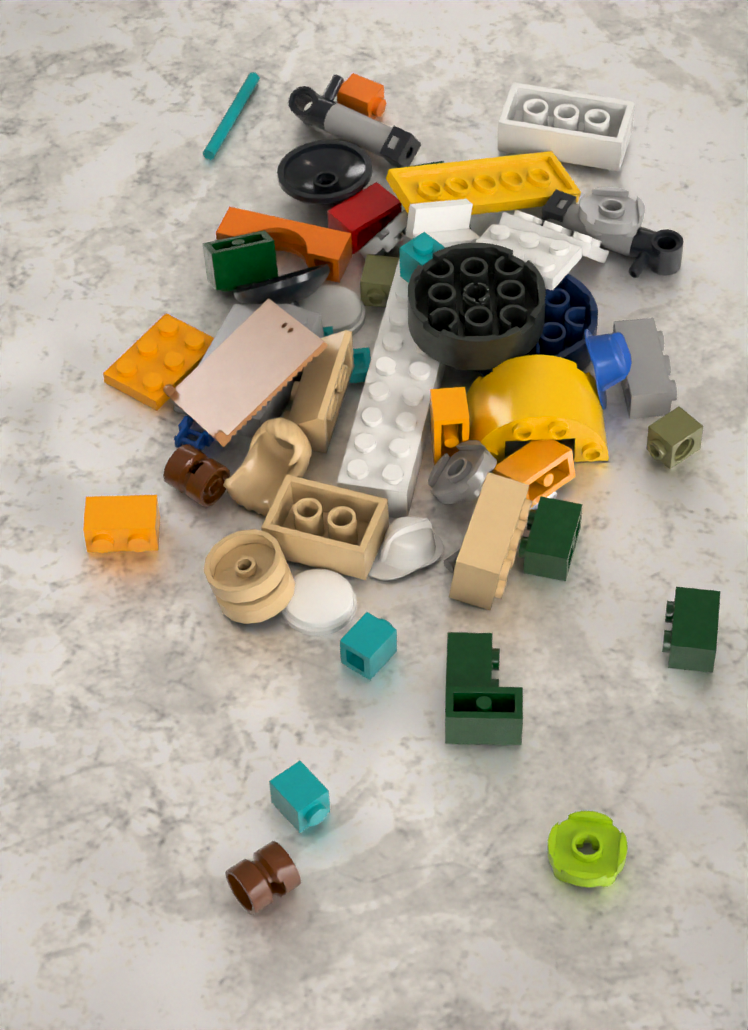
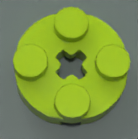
M577 811L569 814L567 820L562 821L559 825L557 822L552 827L548 837L547 856L553 868V874L560 881L580 887H607L612 885L616 880V876L624 868L627 857V839L622 829L620 833L619 829L613 825V820L599 812ZM584 843H591L592 849L597 852L585 855L578 851L577 848H583Z

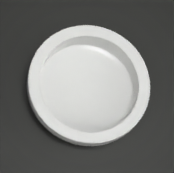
M320 286L316 292L299 302L300 308L320 314L322 327L333 326L334 334L347 330L351 331L353 336L361 329L365 321V306L356 293L343 286Z
M311 569L293 577L295 580L294 595L287 607L281 611L284 620L291 628L306 635L323 636L341 630L352 620L357 607L356 594L352 585L343 576L327 569Z

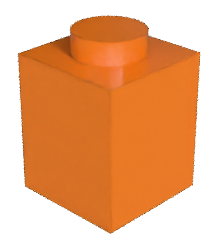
M353 73L342 84L337 93V103L375 120L384 113L386 108L384 85Z

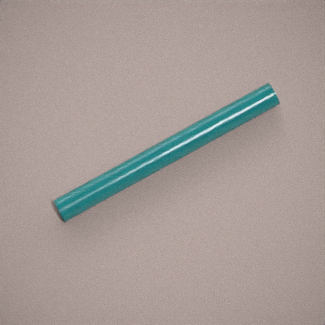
M251 72L247 76L203 151V156L206 159H214L259 82L260 77L258 74Z

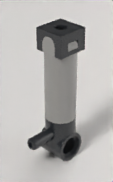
M337 74L333 75L323 95L317 94L312 88L307 86L298 87L291 93L288 100L289 108L303 123L309 126H316L384 158L388 163L398 168L410 166L422 145L413 134L396 126L392 128L335 102L334 99L344 82V79ZM312 102L311 106L307 110H304L305 106L308 103Z
M559 190L554 191L542 208L541 219L543 223L541 226H543L545 220L572 230L571 236H573L574 231L602 241L600 247L634 258L635 260L628 270L629 275L633 278L640 277L647 264H649L653 272L664 276L672 275L680 270L684 241L683 237L674 230L665 229L656 232L640 226L637 229V234L633 237L608 234L590 235L585 231V224L579 219V204H576V196Z

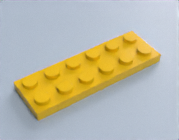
M552 151L393 168L388 170L386 181L407 213H409L410 204L467 199L473 204L471 215L542 207L545 206L555 190L576 196V202H578L581 191Z

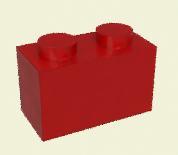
M376 182L328 210V228L351 233L352 254L354 255L402 212V204L398 198Z

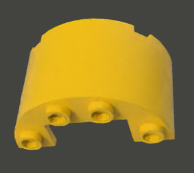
M550 355L515 357L493 368V372L484 378L479 376L470 386L466 395L469 411V440L480 441L497 460V464L505 459V441L574 439V462L609 461L603 409L598 396L596 380L590 372L584 373L579 370L577 363Z

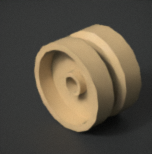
M256 529L235 532L215 544L205 558L204 573L215 594L223 614L232 621L243 624L263 622L276 616L287 607L294 595L295 580L277 539L268 532Z

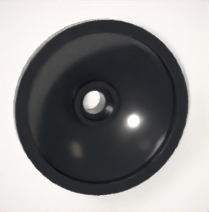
M341 140L309 142L293 149L284 156L277 169L278 182L281 189L287 195L303 203L313 205L335 204L349 199L366 187L372 177V162L365 150L350 142Z
M322 264L284 274L234 292V297L242 304H263L269 298L275 304H291L300 307L298 301L307 298L317 291L328 277L330 267L329 264Z

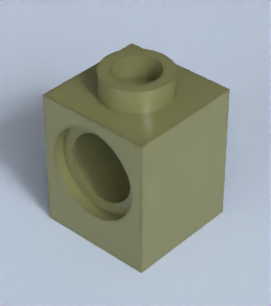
M367 254L360 281L361 301L364 306L386 307L399 261L398 257Z
M678 406L648 427L646 449L654 459L660 460L671 469L701 449L703 425Z

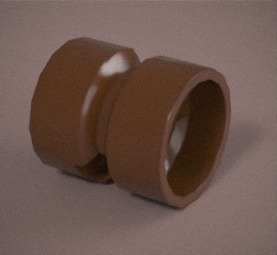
M185 444L180 446L168 459L163 477L164 481L181 493H186L190 499L203 507H210L225 493L226 488L223 484L230 477V470L213 458H208L205 453L192 445Z
M275 841L253 854V861L243 859L225 872L228 885L234 896L251 915L273 902L274 894L282 897L301 884V878L294 862L284 848Z

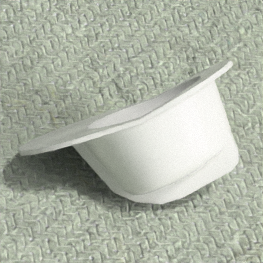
M413 516L400 517L394 520L386 531L368 575L377 580L392 581L438 561L443 553L444 545L441 538L432 531L430 520Z

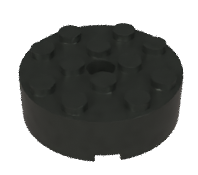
M463 243L441 249L433 253V259L423 266L418 265L409 280L408 326L414 342L424 353L445 365L458 370L493 369L508 359L525 356L539 341L543 332L546 291L544 280L532 262L529 260L524 262L513 255V250L489 243Z

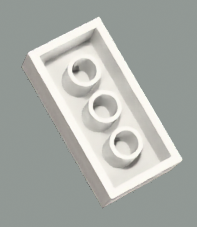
M512 82L498 121L497 151L520 155L552 151L561 162L620 171L632 133L635 102Z

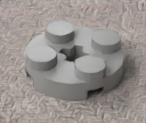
M599 187L592 189V195L585 197L584 194L580 198L578 216L581 222L585 224V231L590 235L608 234L633 237L637 234V229L643 223L644 203L638 197L636 201L629 198V191L624 189Z
M405 209L359 250V253L365 260L367 254L383 256L385 253L382 248L389 252L402 240L403 236L400 232L404 235L406 234L408 213Z
M468 440L458 444L456 447L460 451L451 457L446 453L433 467L428 484L433 488V490H430L431 493L441 503L454 504L461 500L469 503L479 496L481 492L480 486L485 481L487 472L490 473L497 464V460L480 441Z

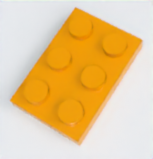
M165 313L103 373L104 382L145 405L158 410L170 399L163 390L165 385L171 384L176 388L198 367L214 337Z

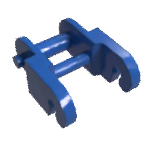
M189 415L184 416L178 425L179 433L177 436H174L175 447L179 448L182 444H190L200 451L204 450L205 446L210 447L215 439L205 430L201 433L190 429L194 420ZM191 434L199 438L197 441H193L187 437Z

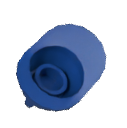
M585 329V342L594 366L602 409H606V390L626 378L632 365L631 353L621 332L592 336L591 332Z

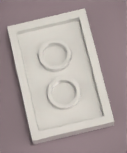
M515 210L514 215L506 212L502 214L499 222L501 225H506L511 229L523 232H534L539 236L554 240H565L570 244L581 246L582 256L601 263L606 261L609 251L599 248L602 241L576 231L570 237L572 230L546 220L543 226H541L543 223L542 219L519 210Z
M492 224L475 242L503 246L513 250V255L524 262L529 260L539 270L544 280L545 289L553 290L582 258L581 246L570 244L565 240L542 237L534 232L511 229L501 224Z

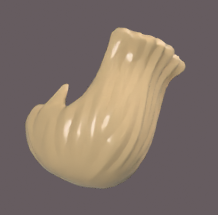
M282 417L266 420L257 429L252 437L250 449L242 465L223 484L227 489V493L231 495L238 505H243L248 511L254 510L257 514H262L264 517L267 516L286 474L303 478L312 454L311 444L301 428L293 421Z

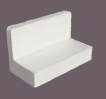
M467 199L410 204L405 235L411 240L426 232L446 248L463 243H475L480 237L469 228L473 204Z

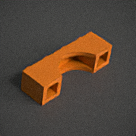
M228 208L216 231V240L265 230L275 242V251H286L299 256L308 268L329 264L330 273L326 280L340 283L352 258L351 233L239 208Z

